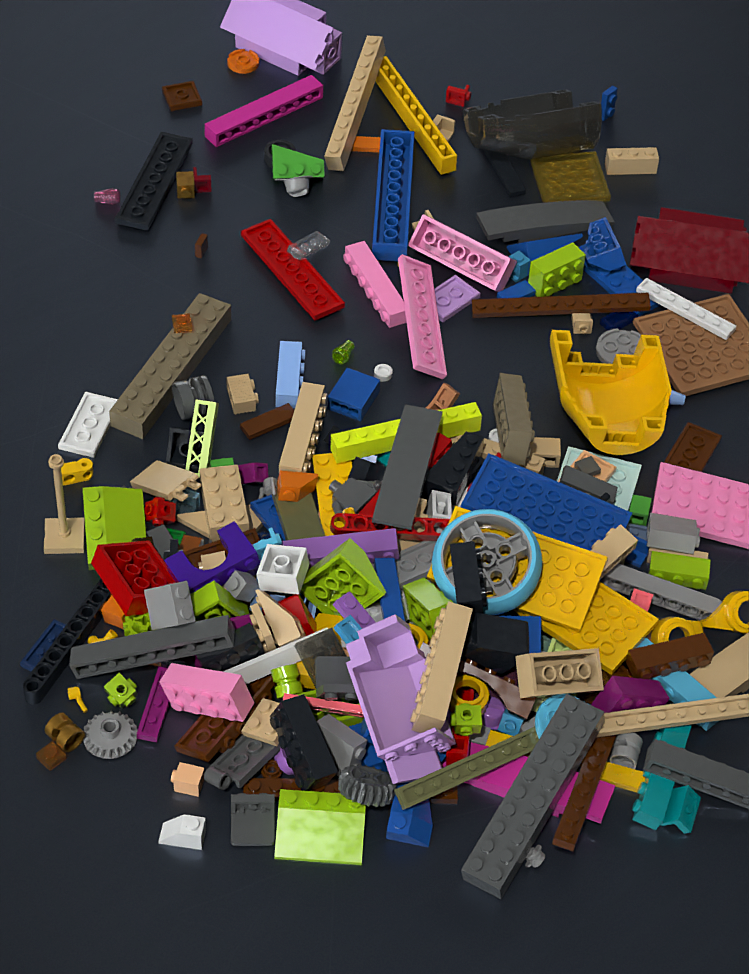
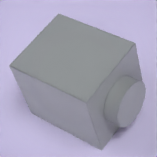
M237 570L234 571L224 585L235 599L248 602L256 595L255 590L260 589L258 582L250 573Z

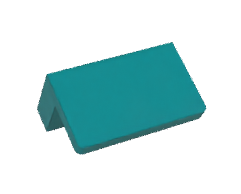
M689 785L673 788L664 820L660 825L675 824L684 834L691 833L701 797Z

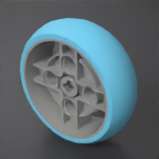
M480 509L459 516L445 527L434 547L432 571L438 588L446 598L451 599L453 603L457 604L452 566L446 568V560L450 551V544H455L460 538H462L463 542L475 541V543L482 544L480 555L485 592H492L494 595L486 597L487 606L483 607L484 614L499 615L509 612L520 606L533 593L542 571V553L535 535L522 520L504 511ZM481 529H497L507 532L512 536L505 539L495 533H482ZM504 550L510 552L507 556H502L500 553ZM527 556L528 567L522 580L513 588L510 581L517 570L518 560ZM495 576L502 578L499 582L491 580Z

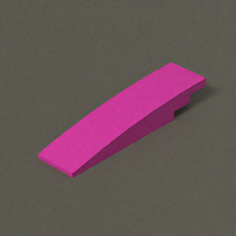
M470 742L469 756L489 746ZM520 756L464 783L505 797L528 757ZM446 757L442 764V768L446 767ZM579 772L574 774L553 810L552 816L558 818L560 814L563 815ZM600 780L586 819L601 824L616 785Z

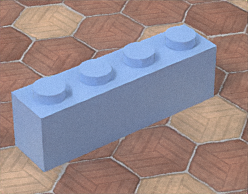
M280 341L276 407L287 403L292 408L296 407L300 393L299 387H301L303 382V376H300V374H304V363H301V360L305 361V350L302 349V342Z

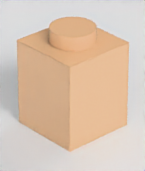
M179 762L177 770H173L171 775L174 791L199 797L204 783V768Z

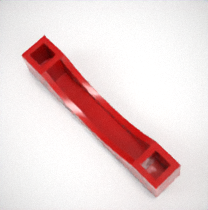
M457 672V675H469L466 673ZM462 686L456 690V694L462 700L473 701L475 689L469 686ZM451 725L450 728L456 744L450 746L451 749L446 751V766L468 757L471 735L455 734L454 726Z

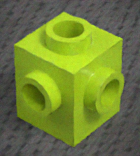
M120 673L104 686L105 691L109 694L107 699L114 706L119 705L121 708L129 707L136 701L137 692L135 689L137 686L130 678L126 680Z
M463 703L455 706L454 713L450 714V725L454 726L455 734L469 736L473 733H480L482 728L481 705Z

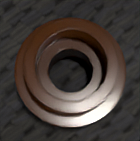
M269 760L261 768V774L263 778H280L282 770L279 768L277 761Z

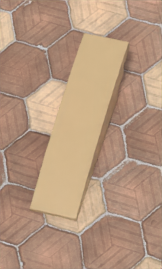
M749 633L712 657L711 664L699 667L690 674L716 698L735 696L749 689Z

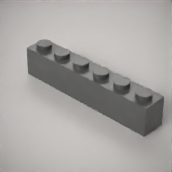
M654 739L647 749L643 770L685 786L689 785L693 789L749 809V773H746L744 770L735 769L722 762H716L703 755H697L684 748L670 745L662 740Z

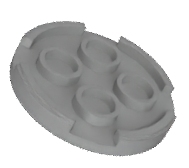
M618 328L604 332L599 337L596 345L597 357L602 363L612 364L616 354L634 355L641 334L634 330L626 331L619 330Z

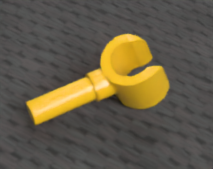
M79 687L68 688L69 700L76 699L83 713H86L88 709L82 701Z

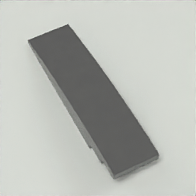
M602 200L535 203L477 212L476 218L487 240L502 238L503 242L517 240L518 243L586 231L589 229L591 222L604 217L607 218L610 226L615 225Z
M405 404L383 477L372 522L411 530L433 457L443 411Z

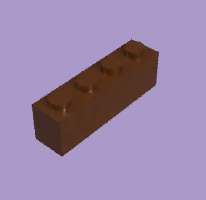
M705 633L630 649L628 650L625 662L633 678L650 679L660 675L667 676L677 671L684 672L695 667H705L711 664L714 651Z

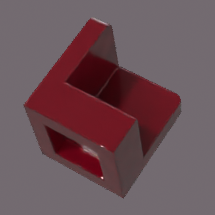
M193 167L194 193L211 192V175H197V168Z

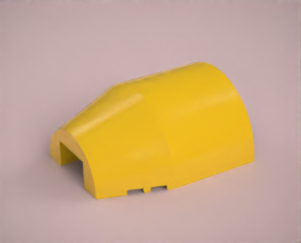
M552 330L550 348L561 404L590 443L599 451L612 455L632 454L653 445L664 431L666 412L672 391L659 336L641 335L634 355L616 354L612 364L587 363L582 361L581 352L570 351L573 345L570 331Z

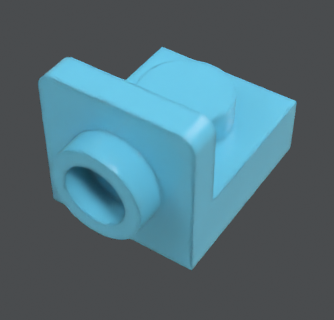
M273 528L268 529L271 538L263 539L253 544L259 560H262L267 544L282 545L279 533L275 534Z

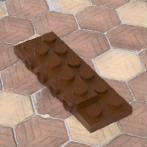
M269 674L246 684L254 705L243 722L230 721L219 717L214 718L202 714L174 745L176 751L209 762L217 752L224 753L227 749L233 748L235 739L240 734H243L241 730L261 700L265 698L272 701L273 695L270 690L276 684L272 680V675Z

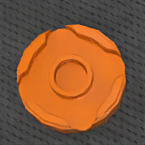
M238 49L229 54L227 65L233 72L251 73L258 68L259 57L252 50Z

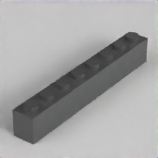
M225 615L71 647L69 666L75 677L80 679L234 647L235 628L229 616Z

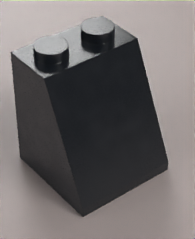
M476 613L471 616L463 646L464 657L499 674H503L516 666L515 656L529 654L528 622Z

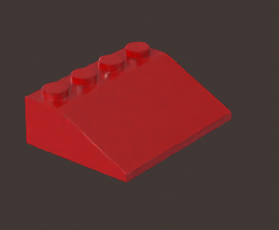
M150 540L97 545L91 564L126 616L142 615L148 612L144 594L145 589L176 583Z

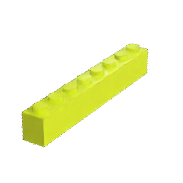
M476 402L437 410L443 411L438 432L448 438L463 435L466 431L472 433L481 429L482 414ZM400 419L331 434V452L336 463L354 460L356 457L363 458L391 451Z

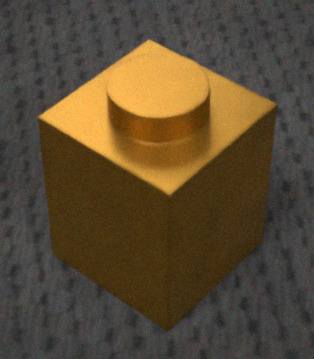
M193 171L176 172L177 198H195Z

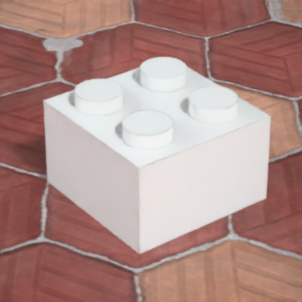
M267 544L256 574L260 590L300 594L309 567L307 549Z

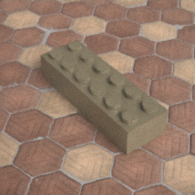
M500 373L493 401V410L501 458L514 464L525 465L526 458L530 457L531 447L529 445L530 442H533L535 431L532 430L533 421L530 420L531 411H528L529 402H527V392H525L526 384L523 383L522 376Z

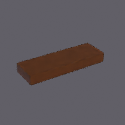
M287 403L240 423V428L247 438L251 440L290 423L294 409Z

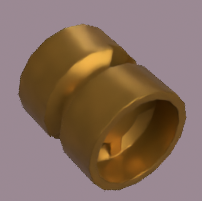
M64 713L53 716L45 726V733L53 741H56V744L65 752L75 750L82 743L85 732L76 724H73V721Z

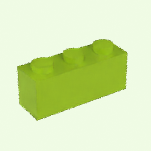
M652 551L648 574L684 587L706 590L711 560Z

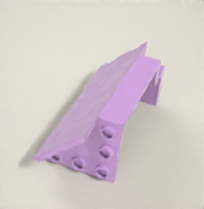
M231 0L220 28L235 34L236 48L245 49V51L252 50L259 58L298 76L307 67L324 75L341 59L342 32L326 25V12L299 0Z
M395 614L357 631L359 639L346 644L351 661L346 662L377 756L385 760L392 783L399 784L415 781L441 769L442 765L437 752L448 751L451 749L450 746L455 745L456 742L447 716L441 730L435 727L423 733L411 730L413 722H410V718L417 704L415 703L417 692L422 685L419 683L423 671L425 672L426 665L424 663L426 657L424 652L416 646L409 624Z

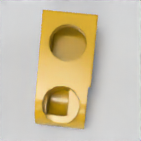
M82 458L77 462L64 463L63 467H61L63 486L90 480L93 477V462L90 459Z

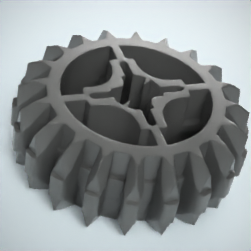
M350 765V767H345L339 776L338 790L346 799H351L352 802H358L360 805L365 804L368 807L370 805L378 807V805L385 806V804H390L393 801V797H395L394 790L396 789V784L392 783L389 773L383 772L382 769H376L374 766L369 767L367 765Z

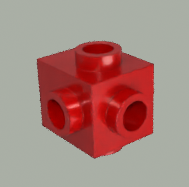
M155 497L153 500L145 502V521L152 523L153 526L174 523L176 503L165 501L163 497Z

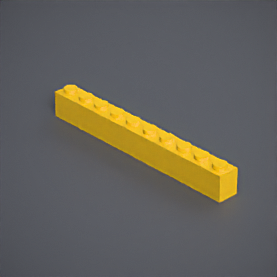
M384 56L375 80L408 129L414 131L415 139L438 172L442 175L456 171L457 154L387 56Z

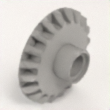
M112 710L109 713L102 711L100 715H94L92 720L88 719L87 725L84 726V745L89 752L100 758L113 759L121 757L135 746L137 742V725L127 714L123 715L120 711L118 713H114Z

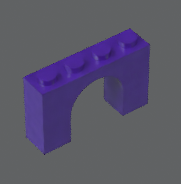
M235 521L217 530L220 541L228 552L227 558L221 565L208 570L198 569L190 563L182 550L164 560L168 572L176 583L188 582L190 594L212 581L223 586L235 570L248 572L260 565L257 551Z

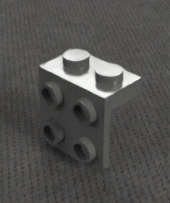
M318 656L315 658L317 698H325V700L329 701L336 699L354 701L358 699L346 662L351 661L350 657Z
M239 793L231 795V844L233 846H271L274 844L275 794Z

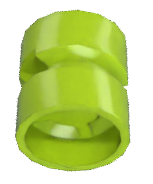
M297 664L271 670L272 680L277 683L275 687L277 699H283L284 693L293 695L303 693L301 681L297 680L299 676Z

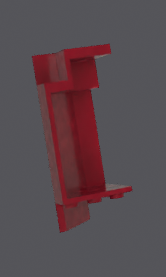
M661 207L659 219L638 216L630 266L650 269L649 279L653 282L732 294L733 287H737L738 282L749 283V233L746 232L747 228L744 227V220Z

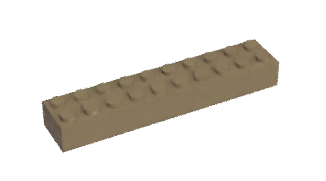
M201 293L197 295L110 409L111 427L144 439L172 401L173 382L187 380L230 323V304Z

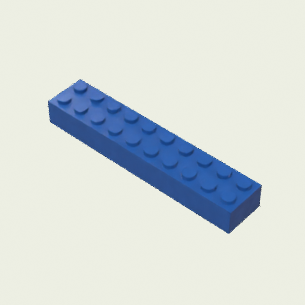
M381 129L372 253L377 260L398 261L402 254L407 256L414 131Z

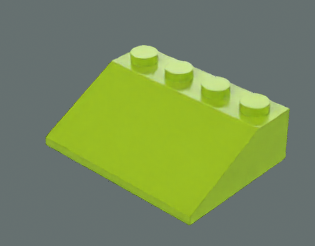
M106 486L83 488L89 570H95L91 562L97 545L132 542L135 538L146 537L143 489Z
M351 538L307 570L300 593L324 614L342 616L332 604L349 591L364 609L386 593L365 551Z
M280 789L274 859L362 865L366 805L352 802L351 799H346L341 793Z

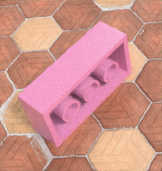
M171 663L159 681L172 708L177 711L243 722L254 705L244 679L239 674Z

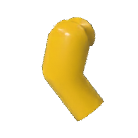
M110 629L103 638L98 639L97 636H90L87 643L114 639L118 635L114 630Z

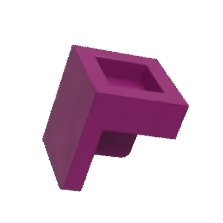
M268 463L238 465L241 484L263 483L268 478Z

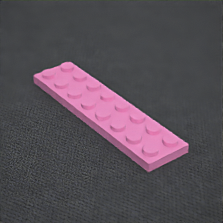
M402 254L398 258L413 369L444 379L447 376L431 265Z

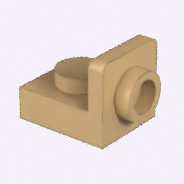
M572 313L574 334H591L593 319H591L590 313Z

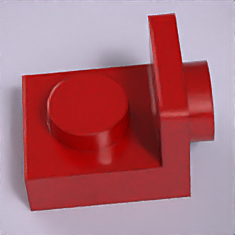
M466 85L465 89L448 86L445 102L464 107L466 102L471 99L470 85Z

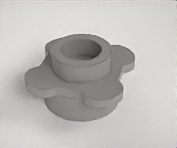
M541 845L531 848L525 858L527 860L526 867L533 866L536 868L544 861L545 854L541 851Z

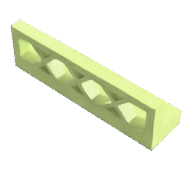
M203 400L195 401L185 470L190 471L191 464L196 460L200 463L199 469L210 468L219 403ZM200 404L208 405L207 415L204 418L199 413ZM203 422L205 430L204 434L200 437L196 432V427ZM200 441L202 443L201 454L197 456L193 447L194 444ZM198 470V473L195 474L200 478V470Z

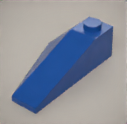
M604 217L591 222L588 229L586 249H584L588 263L609 271L620 269L626 265L621 247L607 218Z
M581 233L508 245L507 250L511 255L520 251L533 261L577 241L583 235Z
M410 782L399 783L396 785V789ZM395 794L386 839L429 847L433 828L429 798L402 810Z

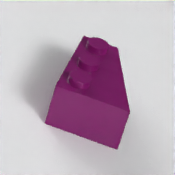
M612 676L604 686V690H601L591 705L604 711V713L661 706L665 705L670 698L659 680Z

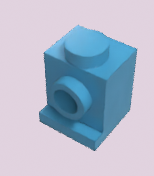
M517 251L509 256L517 261L510 275V278L515 282L529 275L531 262L522 252Z

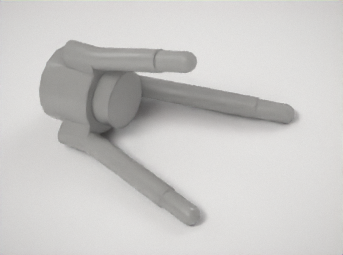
M269 477L263 481V487L260 488L258 499L263 498L264 494L266 496L276 495L278 481L276 478Z

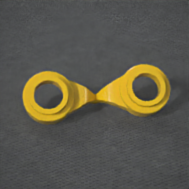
M749 591L731 592L710 616L702 620L691 621L679 617H666L659 620L652 630L651 642L657 644L669 641V634L676 627L683 630L685 637L703 633V628L705 627L729 630L736 633H749V622L743 623L738 616L739 606L744 601L749 602Z
M408 623L413 637L418 640L417 647L420 649L423 642L428 643V636L419 626ZM456 675L448 709L451 713H454L455 706L463 703L481 705V714L483 715L489 700L488 687L476 676ZM462 686H469L474 688L479 696L473 701H465L458 697L456 690Z

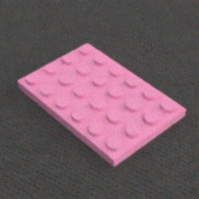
M663 462L660 463L651 513L696 520L697 528H700V537L749 549V484Z

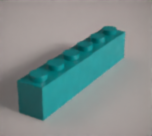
M692 724L661 728L655 734L654 739L662 740L670 745L685 749ZM644 770L642 776L645 777V781H642L637 793L640 796L633 804L632 811H634L632 820L656 830L664 820L675 782Z

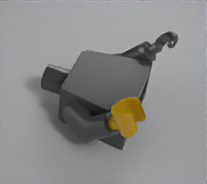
M349 478L345 483L341 484L337 480H333L329 485V490L334 492L332 495L334 514H358L377 493L376 490H380L382 481H364Z

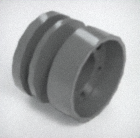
M205 375L198 376V380L196 377H192L191 387L187 380L173 382L172 384L175 406L182 420L193 418L196 400L214 402L213 390ZM200 404L199 413L201 415L206 414L208 405Z

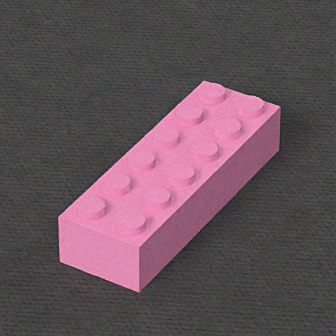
M424 214L408 244L409 247L497 292L504 290L517 263L516 260Z

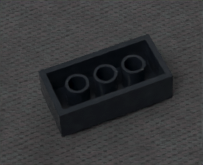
M305 694L281 701L270 715V724L277 732L279 745L286 753V761L294 772L297 787L301 791H312L325 786L338 771Z

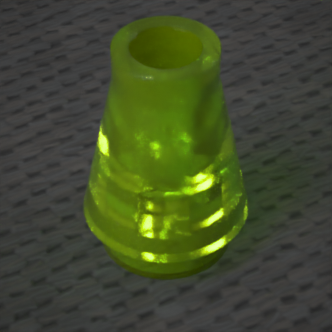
M346 340L343 344L336 347L332 351L334 362L338 364L346 363L354 348V343Z

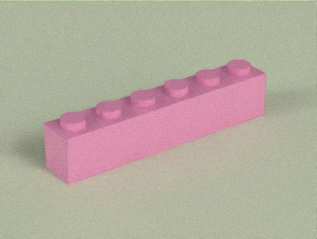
M362 241L345 246L344 261L350 266L352 274L357 277L359 285L364 288L367 298H370L373 302L374 309L380 313L382 321L389 328L407 323L403 299L366 242Z

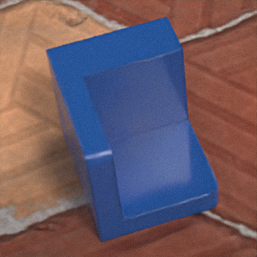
M633 535L638 542L636 548L626 556L625 561L634 566L641 567L647 558L649 547L646 540Z

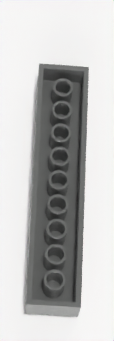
M566 693L462 867L463 880L502 899L604 725V711Z

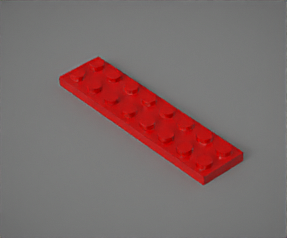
M271 219L241 231L242 238L314 321L345 308V302Z

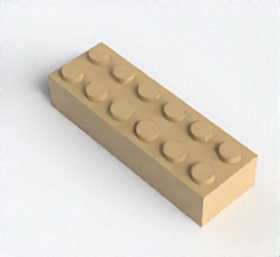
M302 382L279 463V472L280 470L304 473L311 471L312 461L310 460L316 452L314 445H318L320 436L318 431H322V417H325L327 412V406H324L327 401V393H324L325 385Z
M448 601L446 607L441 608L439 616L435 620V632L429 643L431 649L425 659V672L423 671L419 684L422 685L417 692L415 703L417 704L410 718V722H413L411 729L413 731L423 733L434 727L441 730L445 723L472 608Z

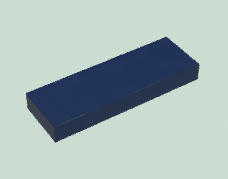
M54 619L20 662L21 667L32 672L66 624Z

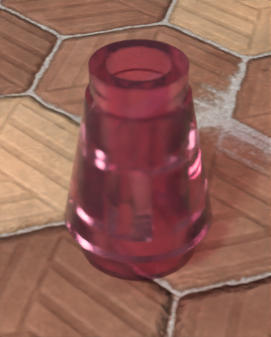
M110 188L94 192V201L115 205L120 202L119 189Z

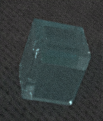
M185 488L182 492L187 494L188 497L184 501H180L177 498L172 501L176 503L175 516L177 514L196 512L200 507V494Z

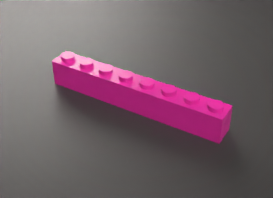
M312 75L205 123V137L215 147L225 144L323 98V85Z

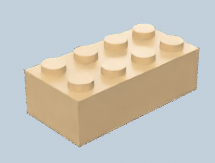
M238 464L199 469L209 539L212 542L220 540L217 530L233 521L236 522L242 532L249 530V520Z
M599 648L529 653L515 656L520 698L604 690Z

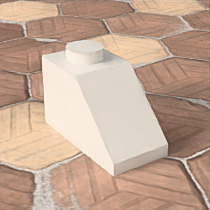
M181 815L164 822L159 844L202 850L206 833L205 818Z

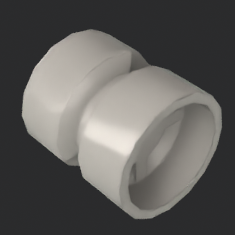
M633 732L617 734L609 760L610 763L635 769L643 744L642 738Z

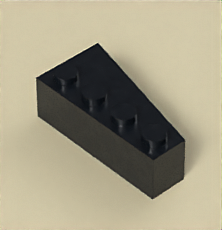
M466 431L428 471L421 495L430 497L432 490L450 493L451 505L456 506L482 454L484 437Z

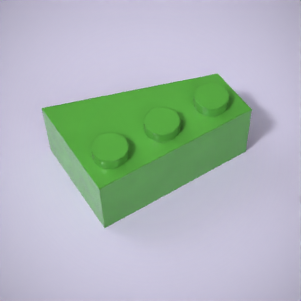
M271 145L273 179H290L299 176L324 178V160L277 145Z

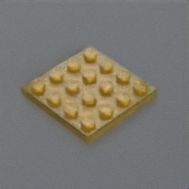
M596 151L531 157V166L543 203L575 200L610 201L611 195Z

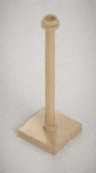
M54 454L50 457L48 463L50 468L53 469L58 518H45L44 554L84 553L85 519L66 518L61 473L64 460L59 454Z

